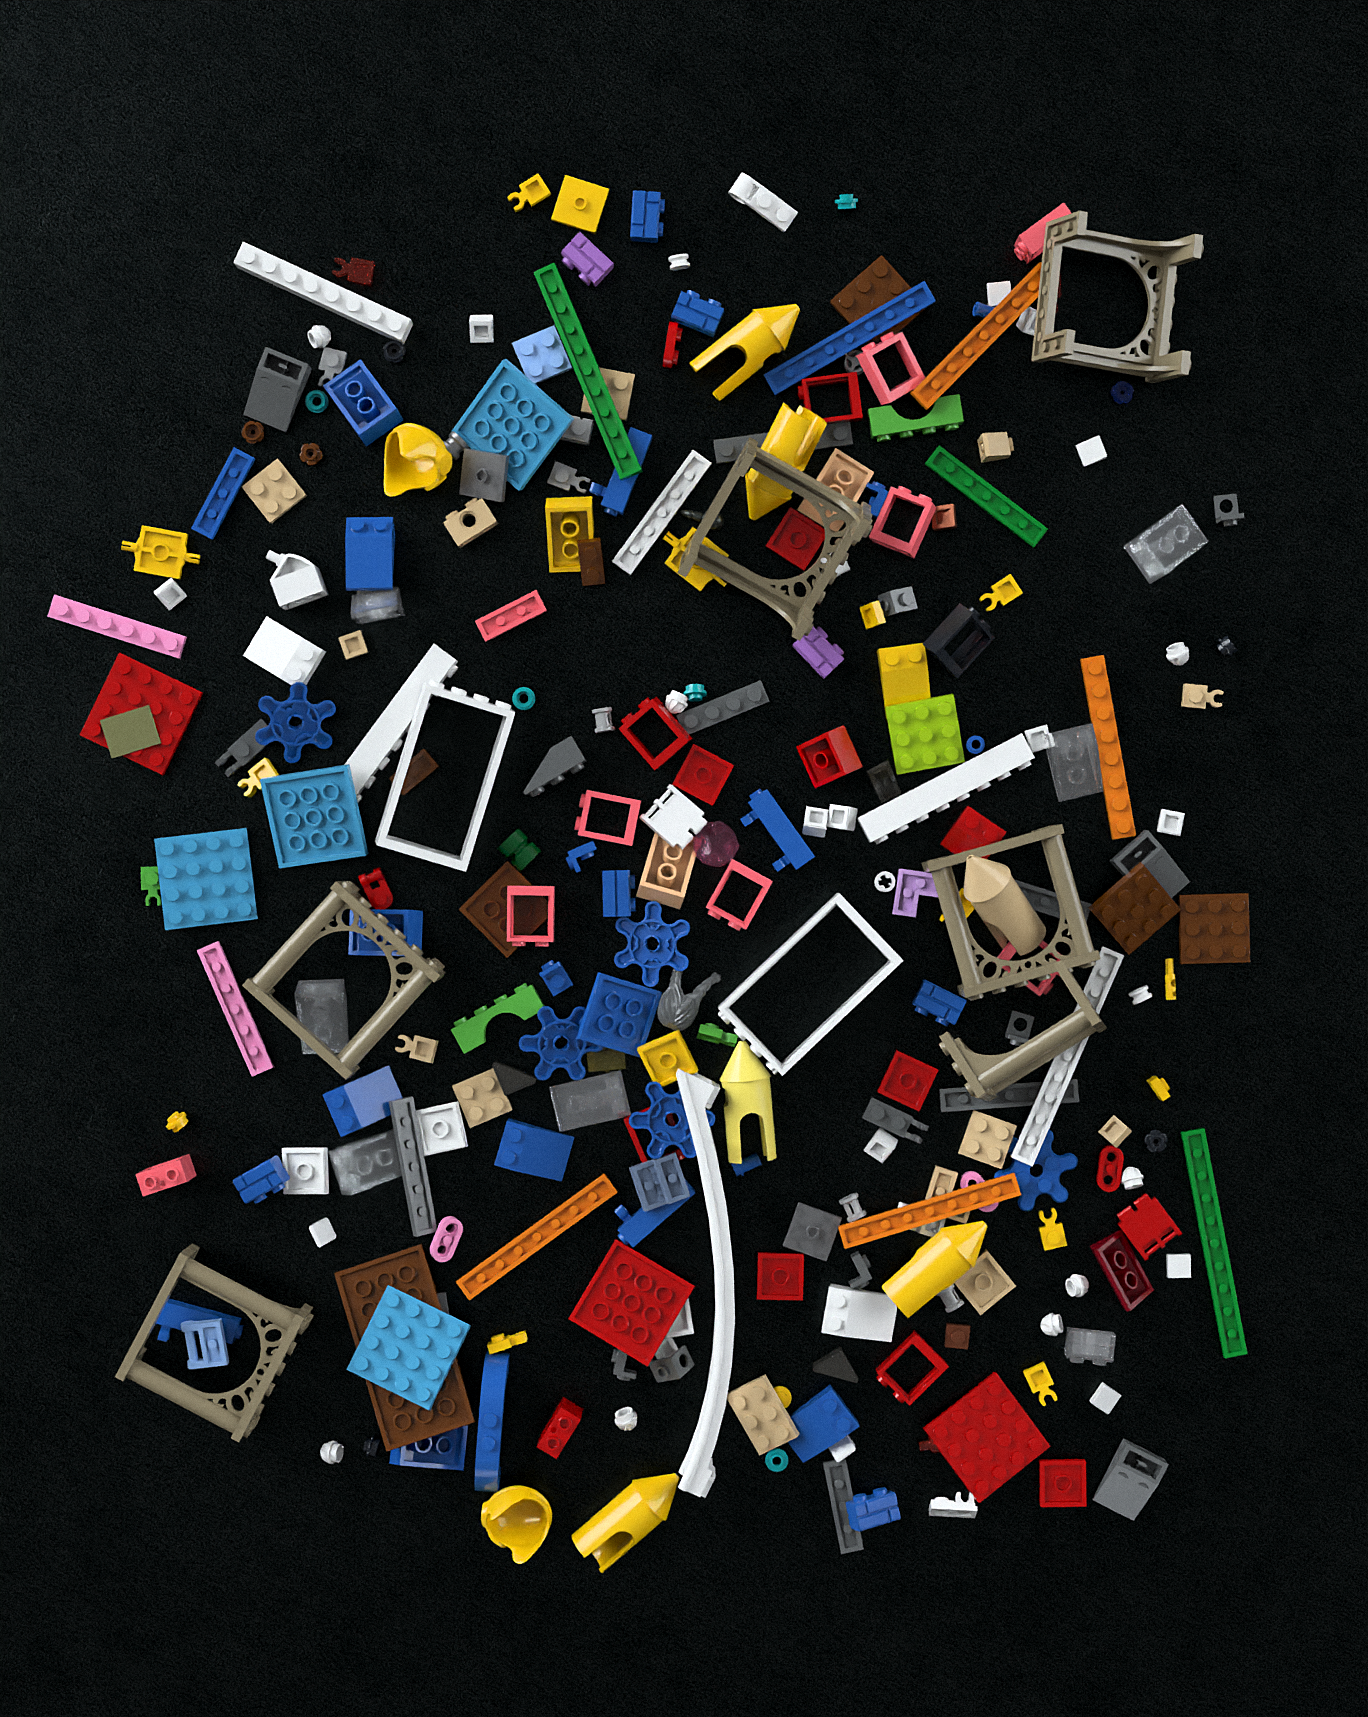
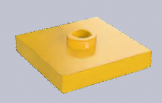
M565 175L551 220L595 234L609 189Z
M679 1030L637 1047V1051L652 1081L660 1083L662 1087L677 1081L676 1072L678 1068L691 1075L699 1070Z

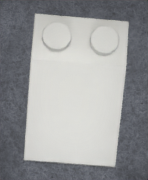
M266 616L243 656L291 685L295 682H303L307 685L326 651Z
M831 1283L828 1290L821 1332L843 1337L891 1342L897 1306L885 1293Z

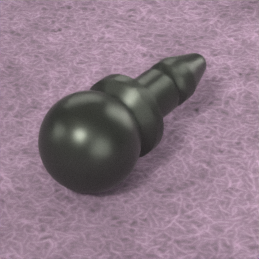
M682 510L681 514L688 519L701 522L707 511L703 514L693 510ZM720 513L710 527L711 530L716 531L723 527L724 518Z

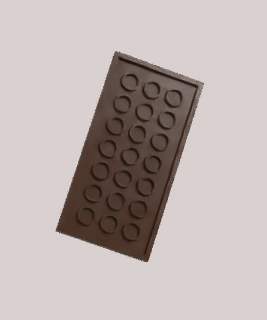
M422 1244L334 1273L356 1349L388 1285L442 1311ZM457 1357L445 1378L431 1410H427L365 1379L387 1452L476 1422Z

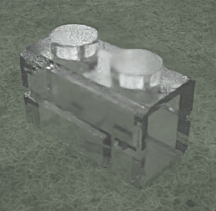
M1067 1327L1064 1354L1067 1358H1070V1362L1083 1363L1085 1359L1093 1360L1095 1365L1106 1366L1107 1362H1113L1116 1335L1108 1331Z

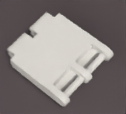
M669 784L668 790L659 800L655 799L654 805L646 814L642 813L639 818L670 846L674 848L677 845L683 850L693 839V835L689 831L691 830L697 835L707 824V821L703 818L704 812L673 785ZM672 793L673 795L663 804L662 802ZM657 807H658L659 810L649 819L648 817H649V816L657 809Z

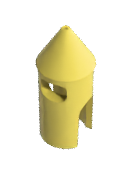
M746 1041L738 1042L720 1078L722 1087L725 1089L726 1099L724 1117L728 1161L736 1164H742L740 1120L749 1113L758 1114L763 1155L767 1156L768 1161L777 1158L770 1087L771 1074L750 1049Z

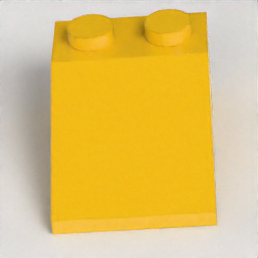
M592 496L546 498L545 513L549 572H579L581 569L577 540L594 538Z
M923 643L877 650L884 706L931 698L926 650Z

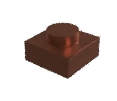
M955 505L935 506L936 510L932 517L933 530L957 528Z
M946 1323L944 1346L968 1349L970 1325Z

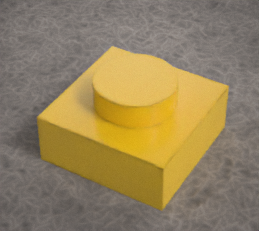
M879 600L860 607L866 629L886 622Z
M1152 1076L1146 1080L1159 1100L1164 1101L1170 1097L1167 1092L1170 1088L1163 1078L1159 1079L1156 1076Z

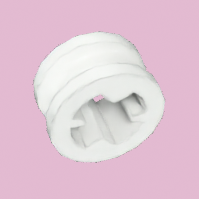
M688 254L670 256L668 258L669 262L672 263L670 270H682L690 267V263L687 262Z
M881 872L875 877V887L880 892H889L895 886V877L890 872ZM885 875V878L891 879V883L888 884L890 885L889 888L879 885L878 881L882 880L880 879L881 876Z
M1147 985L1129 993V996L1134 998L1133 1004H1138L1152 997V994L1147 991Z

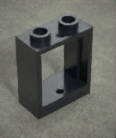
M959 604L923 643V646L940 665L957 679L995 638L989 632L991 627L984 620L978 619L980 614L971 606L967 609L962 604ZM969 622L975 630L949 656L944 650L945 646Z

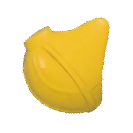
M413 423L399 425L389 433L385 443L384 492L387 496L394 497L412 489L424 488L426 491H430L447 478V473L452 467V455L447 451L444 442L436 433L426 427Z
M509 1486L497 1491L490 1500L483 1503L481 1521L492 1542L499 1547L510 1548L513 1552L514 1562L523 1564L530 1559L545 1540L552 1521V1510L547 1499L538 1491L526 1486Z

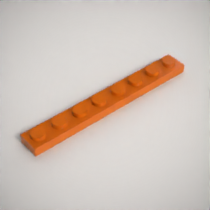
M1041 262L910 393L926 410L1038 298Z
M1104 655L1080 659L1112 840L1136 836Z
M1013 1172L838 1226L844 1248L847 1249L1021 1195Z
M603 1173L459 1278L456 1283L466 1297L471 1300L618 1192L606 1174Z

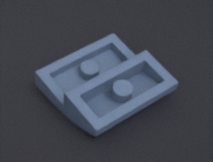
M675 1152L629 1167L642 1209L645 1212L690 1197Z

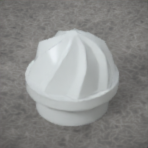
M316 325L312 327V330L308 331V339L312 347L324 348L329 343L331 332L328 328Z
M1183 642L1172 644L1166 648V657L1173 665H1183L1189 659V649L1185 647Z
M672 690L671 694L666 696L665 706L670 713H681L688 706V697Z
M1127 1167L1122 1172L1121 1184H1124L1125 1190L1138 1188L1143 1185L1142 1179L1144 1177L1137 1168Z
M1071 1275L1065 1283L1066 1290L1072 1297H1082L1088 1292L1089 1282L1083 1275Z
M1049 1313V1315L1042 1319L1040 1327L1045 1334L1057 1336L1058 1333L1063 1332V1322L1060 1314L1054 1315Z
M631 1407L619 1409L615 1413V1424L621 1430L630 1431L634 1429L637 1423V1414Z
M337 1441L324 1443L320 1450L322 1459L329 1464L339 1463L343 1457V1445L338 1444Z

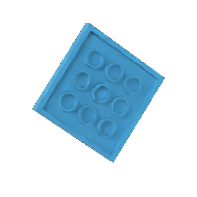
M503 359L452 431L458 434L471 449L508 455L507 481L520 491L523 490L574 418L511 362Z
M350 764L260 779L279 868L360 857L369 854Z
M247 828L154 839L165 930L258 919Z
M388 1285L346 1370L427 1410H431L471 1325Z

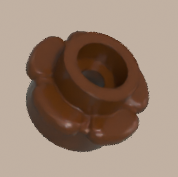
M249 421L242 429V436L246 438L248 443L255 444L256 441L263 439L264 427L259 422Z
M307 443L301 447L300 459L302 462L312 466L321 460L322 451H320V447L316 443Z

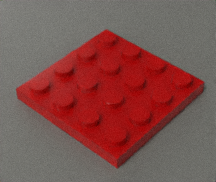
M119 653L80 736L109 749L100 720L149 705L161 743L122 756L164 775L203 692Z
M615 1239L568 1319L648 1367L695 1286Z
M996 1372L990 1374L923 1427L926 1434L978 1503L982 1502L1050 1447L1049 1443Z

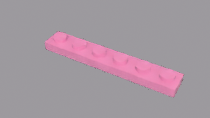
M57 595L53 597L47 616L179 659L187 638L180 634Z
M217 941L197 950L251 1076L273 1068L274 1065L220 942Z

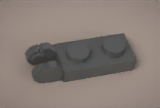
M263 719L254 724L215 762L219 767L225 764L232 755L235 757L237 762L226 770L225 774L227 777L233 775L241 766H245L267 746L259 744L255 739L256 732L268 726Z
M871 1097L862 1116L863 1119L903 1138L905 1136L921 1144L923 1139L916 1134L907 1132L910 1123L923 1131H927L929 1128L928 1125L913 1119V1116Z

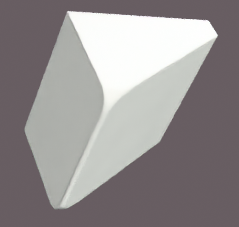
M1028 307L1021 314L1016 326L1022 332L1034 336L1037 310Z
M471 315L469 319L470 343L494 342L493 315Z
M1099 435L1076 445L1083 467L1107 457Z
M830 804L827 827L854 831L857 808Z
M806 806L802 833L804 835L825 837L829 810Z
M879 1128L864 1151L883 1163L895 1149L898 1140L882 1128Z
M323 1218L309 1227L318 1247L336 1238L328 1218Z
M1102 1382L1089 1401L1097 1408L1109 1414L1121 1395Z
M848 1435L829 1447L837 1462L842 1461L856 1449L855 1444Z

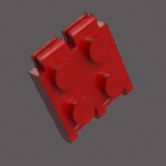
M1147 1193L1133 1202L1137 1207L1135 1211L1129 1205L1117 1214L1121 1220L1118 1223L1119 1227L1145 1261L1160 1247L1163 1249L1165 1243L1173 1237L1182 1234L1156 1197L1150 1198ZM1172 1229L1174 1230V1232H1172L1170 1235H1168V1236H1167L1166 1238H1164L1163 1240L1160 1239V1238H1162L1164 1235H1166L1168 1232H1170ZM1155 1242H1157V1244H1156L1155 1246H1153V1247H1152L1151 1249H1149L1147 1252H1144V1250H1146V1249H1147L1148 1247H1150L1152 1244H1154Z

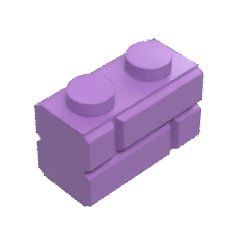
M581 232L561 252L562 257H564L562 262L569 269L575 268L581 273L579 278L588 286L593 284L596 287L614 268V263Z
M813 626L809 635H803L800 641L797 640L792 647L824 679L844 660L841 656L844 652L837 644L831 645L826 640L828 635L820 627L815 629Z

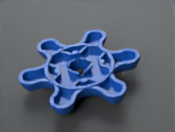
M295 682L291 685L290 697L285 701L279 702L270 696H264L258 702L259 709L269 715L270 723L256 732V741L261 745H267L273 741L281 742L285 747L284 758L289 763H295L300 759L301 748L305 744L313 743L321 749H327L332 744V737L321 729V722L324 718L330 717L335 713V704L330 700H325L318 704L309 703L306 698L307 686L303 682ZM294 716L302 719V722L298 726H292L289 724V720Z
M650 901L646 904L645 917L641 922L636 923L628 917H620L615 924L617 931L625 935L628 941L627 947L623 951L618 952L614 957L616 966L626 968L633 963L640 965L643 970L642 981L648 987L657 985L659 982V970L663 966L670 965L677 971H683L689 965L688 958L677 950L676 944L679 938L689 933L690 925L686 920L682 919L677 920L673 924L665 923L661 918L662 907L657 901ZM651 937L656 938L659 943L655 950L649 949L647 945Z
M549 1006L541 1007L537 1013L538 1019L542 1024L541 1031L536 1035H524L519 1039L521 1050L525 1052L535 1051L540 1055V1062L534 1070V1074L539 1080L548 1079L553 1070L560 1067L568 1071L571 1079L581 1080L586 1073L581 1063L582 1055L586 1052H599L602 1050L603 1046L577 1038L585 1014V1007H576L566 1019L556 1017L554 1010ZM563 1036L567 1039V1044L561 1048L556 1047V1040Z
M656 1081L649 1082L645 1092L651 1100L650 1108L646 1112H634L629 1117V1124L632 1128L647 1129L652 1135V1140L647 1147V1154L653 1159H658L663 1155L666 1147L676 1145L681 1149L685 1157H695L697 1154L680 1089L677 1093L671 1095L663 1090L660 1083ZM706 1110L709 1126L711 1127L715 1123V1115L713 1112ZM669 1113H676L679 1117L678 1123L674 1126L668 1125L665 1121Z
M1050 1129L1034 1164L1042 1166L1043 1172L1039 1176H1032L1030 1174L1031 1166L1012 1158L1010 1167L998 1170L994 1175V1178L1015 1173L1021 1192L1018 1206L1023 1211L1032 1210L1035 1206L1036 1198L1041 1194L1050 1195L1057 1203H1063L1068 1198L1067 1189L1060 1184V1175L1066 1170L1074 1169L1078 1164V1159L1072 1153L1056 1155L1052 1151L1051 1145L1054 1135ZM1013 1137L1008 1151L1010 1155H1012L1018 1141L1016 1137Z

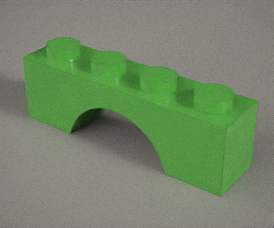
M959 394L939 397L934 402L932 411L927 416L917 420L901 417L891 405L870 408L867 411L871 439H877V442L891 440L890 436L900 435V438L912 437L914 432L922 431L923 435L932 434L939 428H945V431L959 429L958 425H962L964 422Z
M524 983L514 989L516 994L510 997L504 994L494 1000L496 1005L487 1008L485 1005L474 1011L476 1016L469 1020L465 1016L454 1022L456 1027L452 1028L451 1031L463 1053L465 1054L486 1042V1027L495 1015L513 1013L526 1020L537 1014L538 1010L545 1005L533 984L527 986Z

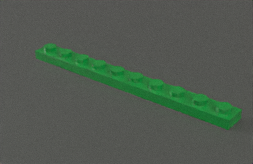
M552 263L535 271L534 275L620 480L623 481L643 472L556 264Z
M1205 1128L1182 1131V1143L1223 1357L1230 1358L1246 1355V1343Z

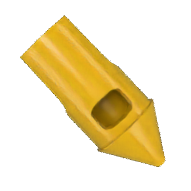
M796 304L753 309L751 314L690 362L693 370L697 372L730 347H736L744 353V366L713 391L712 394L718 401L722 400L763 367L764 360L774 353L779 354L782 350L785 351L800 311Z
M783 402L761 449L803 472L827 423L820 416L800 405L795 413ZM750 468L749 472L745 474L750 519L757 520L792 498V490L753 468Z
M984 1221L940 1228L941 1230L916 1251L914 1257L882 1285V1289L907 1318L939 1292L949 1288L972 1267L975 1268L987 1230V1225Z
M673 1473L632 1480L628 1487L572 1534V1540L585 1558L592 1552L600 1565V1572L603 1573L663 1520L666 1521L680 1479L678 1475Z

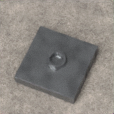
M465 448L459 494L504 502L509 456Z
M798 1202L783 1246L827 1261L842 1217Z

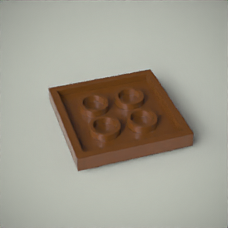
M881 255L839 292L830 303L850 325L908 291L911 287ZM925 309L866 343L874 342L876 345L882 341L881 336L891 331L894 334L899 333Z
M509 861L459 908L507 958L519 947L512 946V942L507 941V886H533ZM514 895V935H531L548 918V900L544 896Z
M1141 862L1088 907L1128 955L1181 910Z
M1249 893L1178 895V906L1181 909L1179 911L1180 964L1250 962Z

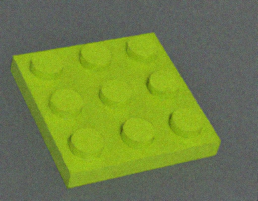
M953 694L885 706L897 775L965 762Z

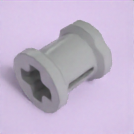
M612 707L592 710V713L595 714L597 727L595 733L615 730L611 719Z
M857 1193L850 1194L839 1200L840 1205H843L848 1215V1222L855 1221L866 1215V1211L862 1210L859 1204Z
M954 1284L937 1294L945 1304L947 1313L956 1310L964 1304L963 1300L958 1297L954 1290Z

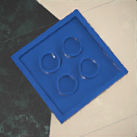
M598 972L577 1038L640 1057L637 1047L646 1044L662 992Z

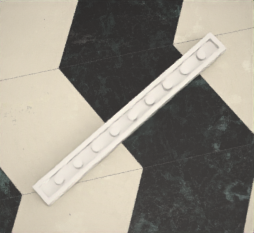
M1106 947L1101 948L1099 952L1101 959L1096 960V965L1093 966L1083 989L1098 1015L1124 955ZM1078 1003L1074 1012L1081 1008ZM1089 1036L1053 1058L1011 1158L1033 1167Z

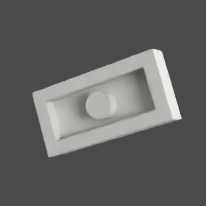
M957 1492L955 1502L945 1497H937L935 1500L931 1499L929 1516L975 1518L977 1506H975L974 1497L971 1493H969V1500L963 1502L961 1492Z

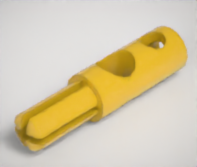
M1169 958L1165 960L1166 1000H1176L1174 960Z

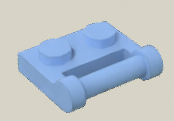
M222 1318L202 1321L190 1320L181 1323V1330L185 1333L189 1360L187 1361L189 1369L228 1365L229 1357ZM194 1331L199 1332L203 1358H198Z

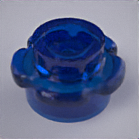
M1125 381L1117 382L1116 386H1113L1111 389V395L1116 403H1128L1133 398V387Z

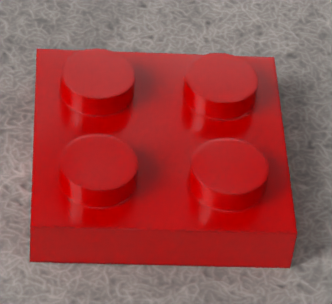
M790 507L765 547L802 571H805L825 539V529Z
M693 744L672 785L713 806L734 765Z
M896 1050L877 1092L920 1111L938 1069Z
M758 1252L757 1299L803 1300L804 1253Z
M1039 1459L1040 1507H1087L1085 1459Z

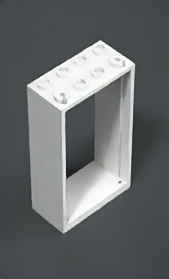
M430 680L429 684L423 683L375 842L376 845L466 872L515 711L511 709L510 704L497 700L495 704L489 703V698L475 693L473 697L466 696L467 692L465 690L452 687L450 691L444 689V684ZM431 694L503 715L460 856L387 835Z
M836 893L718 1005L720 1010L718 1015L727 1025L731 1022L736 1027L734 1032L741 1040L744 1041L747 1038L750 1041V1049L759 1058L763 1055L768 1060L765 1064L775 1075L779 1072L783 1076L899 966L903 960L840 893ZM837 905L889 961L787 1058L780 1062L729 1007Z

